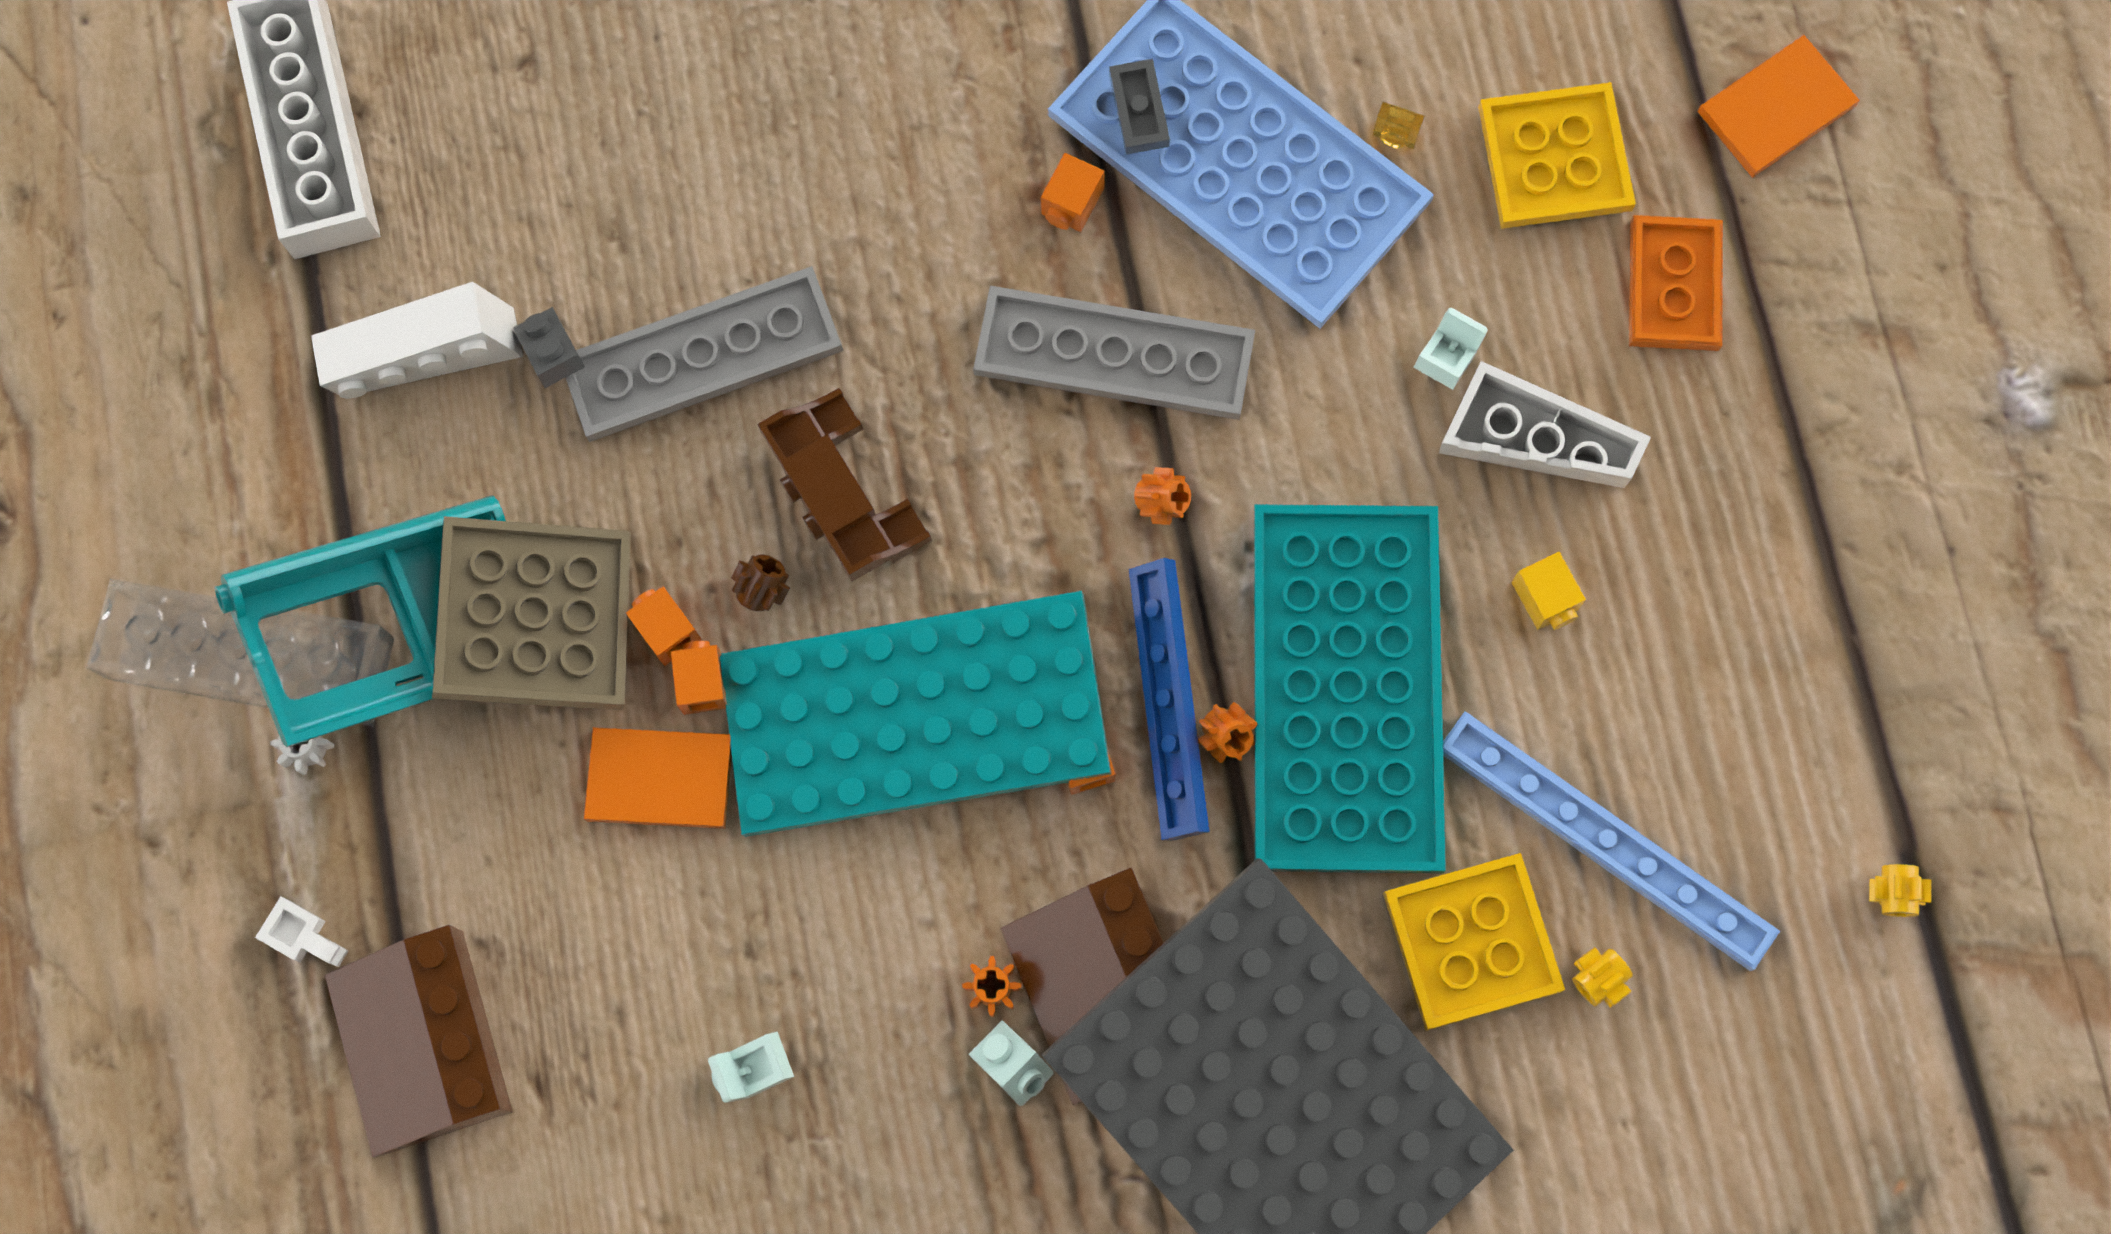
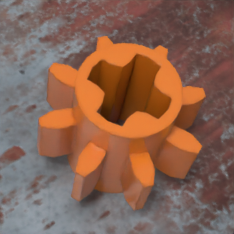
M1155 467L1153 474H1143L1134 492V500L1137 508L1140 510V516L1151 517L1152 524L1171 525L1172 517L1183 518V513L1188 509L1191 502V490L1185 482V476L1174 475L1173 468Z
M1235 702L1230 705L1228 710L1220 708L1215 704L1213 705V710L1204 719L1199 720L1204 735L1198 739V743L1207 751H1210V754L1220 763L1226 759V756L1237 758L1240 761L1242 756L1250 750L1251 746H1255L1251 730L1258 724L1248 714H1245V710Z
M990 956L988 967L983 969L972 963L970 968L975 974L974 981L962 984L963 990L974 991L976 997L969 1005L970 1008L974 1010L983 1003L988 1006V1013L991 1018H994L996 1014V1007L1002 1004L1008 1009L1013 1010L1014 1005L1009 999L1010 992L1022 990V984L1009 982L1008 979L1015 969L1014 965L1011 963L1001 970L996 967L994 956ZM990 975H996L1000 984H1006L1005 989L997 990L996 998L993 999L988 998L985 990L979 989L980 984L988 982Z

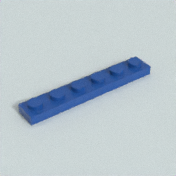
M1161 558L1129 569L1161 840L1175 841L1210 831L1176 561Z

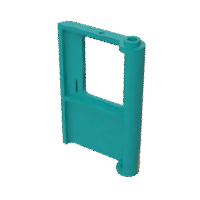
M487 496L221 575L222 585L215 586L219 607L223 614L231 612L276 729L286 747L433 700L432 690L444 516L506 521L503 510L495 496ZM379 585L383 587L407 641L413 661L407 665L294 700L287 697L260 631L259 622L271 616L370 586ZM421 677V679H418V680H415V681H411V682H408V683H405V684L396 686L397 684H401V683H404V682H407V681H410V680H413V679H416V678Z

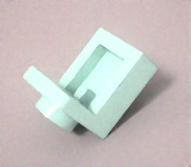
M1449 308L1444 314L1436 332L1419 355L1413 368L1453 390L1477 353L1488 331L1487 327L1459 311Z
M1003 1020L969 1053L970 1057L1019 1106H1023L1031 1097L1037 1095L1043 1089L1046 1081L1053 1075L1052 1069Z
M778 1032L768 1033L730 1052L719 1053L708 1058L712 1071L713 1085L720 1093L724 1103L750 1098L794 1077Z

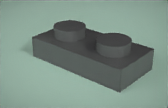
M1153 59L1109 66V76L1126 155L1169 147L1170 138Z
M553 307L542 313L531 315L523 323L513 327L544 388L585 368Z

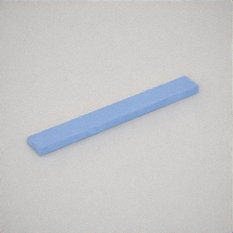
M1464 711L1444 739V757L1749 971L1755 970L1780 933V930L1466 711Z

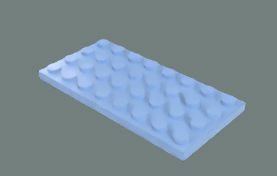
M1147 0L1048 108V116L1319 329L1322 328L1427 208L1434 196L1423 185L1181 0ZM1153 59L1170 138V146L1126 155L1109 76V66Z

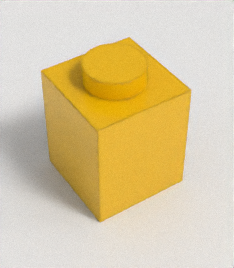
M1560 551L1519 570L1511 582L1537 630L1550 624L1553 630H1556L1573 622L1578 618L1576 611L1586 601Z

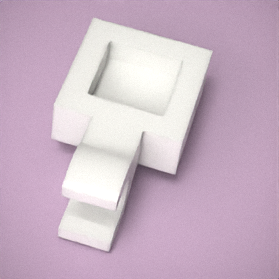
M283 897L279 898L255 937L297 962H301L308 951L323 961L339 967L348 953V950L318 934L326 921Z

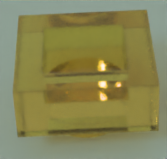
M1382 102L1376 118L1373 136L1379 137L1382 142L1391 147L1403 148L1405 146L1414 150L1425 116Z

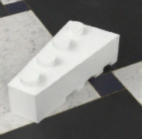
M470 282L312 335L319 384L321 387L338 394L342 398H357L363 396L368 391L523 357L521 343L513 327L517 326L514 308L474 282Z
M1481 361L1444 437L1439 453L1625 488L1632 479L1651 437Z

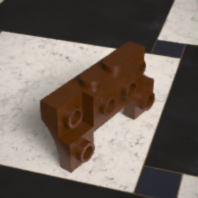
M840 388L807 404L781 410L758 423L760 432L785 472L786 476L779 480L793 503L801 499L809 512L802 518L815 540L824 537L852 582L889 560L895 563L932 541L930 533L925 529L915 513L909 499L879 514H875L874 508L836 448V445L863 430L860 420L855 416Z

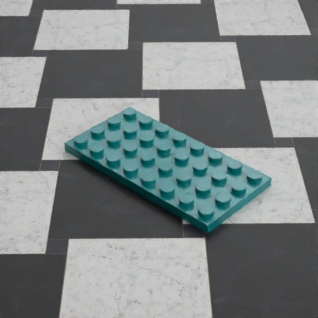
M1254 505V720L1258 724L1254 728L1255 860L1257 858L1262 859L1273 872L1443 874L1446 871L1438 506Z
M1082 591L721 653L720 656L723 687L726 691V713L731 739L730 745L741 835L745 837L1064 784L1071 780L1111 775L1087 612Z

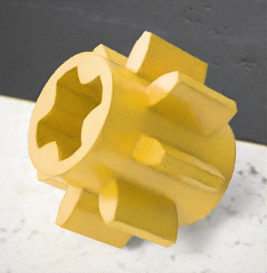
M1904 864L1881 866V876L1869 879V902H1880V905H1882V915L1919 916V905L1924 906L1926 903H1932L1931 880L1921 879L1919 867Z
M1594 947L1574 963L1580 972L1572 978V981L1581 995L1591 1005L1596 1007L1604 1000L1611 1008L1632 992L1625 984L1633 977L1632 971L1614 950L1609 948L1603 954H1600L1597 948Z

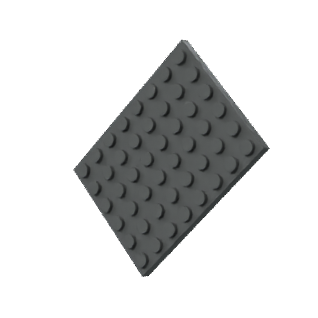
M1258 858L1041 1054L1197 1234H1426L1514 1151L1262 859Z

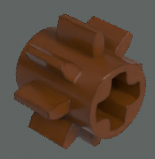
M764 554L751 556L748 563L739 561L731 577L735 581L732 591L736 593L739 603L752 611H769L773 603L782 605L790 590V587L785 584L789 575L785 573L783 564L776 558Z

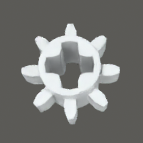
M278 736V739L270 741V745L281 750L283 753L279 756L277 763L287 768L295 761V770L302 775H306L310 765L318 764L324 767L326 763L323 757L326 749L334 748V744L322 736L309 740L308 744L301 745L299 752L295 750L297 744L286 747L280 736Z

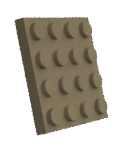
M444 516L432 698L623 710L625 705L628 622L626 612L628 611L631 531Z

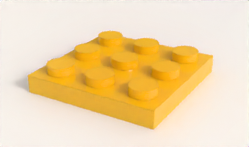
M1611 82L1480 100L1478 109L1501 229L1633 211L1636 202Z
M1521 853L1387 890L1383 893L1426 1031L1566 990Z

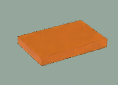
M1803 35L1703 103L1698 113L1749 175L1754 178L1855 108L1860 100L1808 38Z
M1633 215L1630 221L1629 346L1719 351L1722 347L1723 220Z
M593 727L584 820L587 822L726 829L732 759L730 734Z

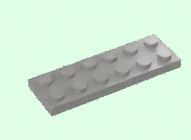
M811 266L578 349L576 351L585 368L566 377V381L586 438L591 442L843 351V347L814 269Z
M990 286L973 371L974 375L1240 420L1255 330Z

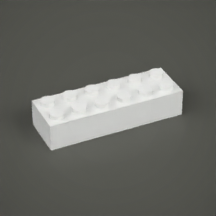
M325 0L228 1V10L278 240L294 259L381 237L327 2Z

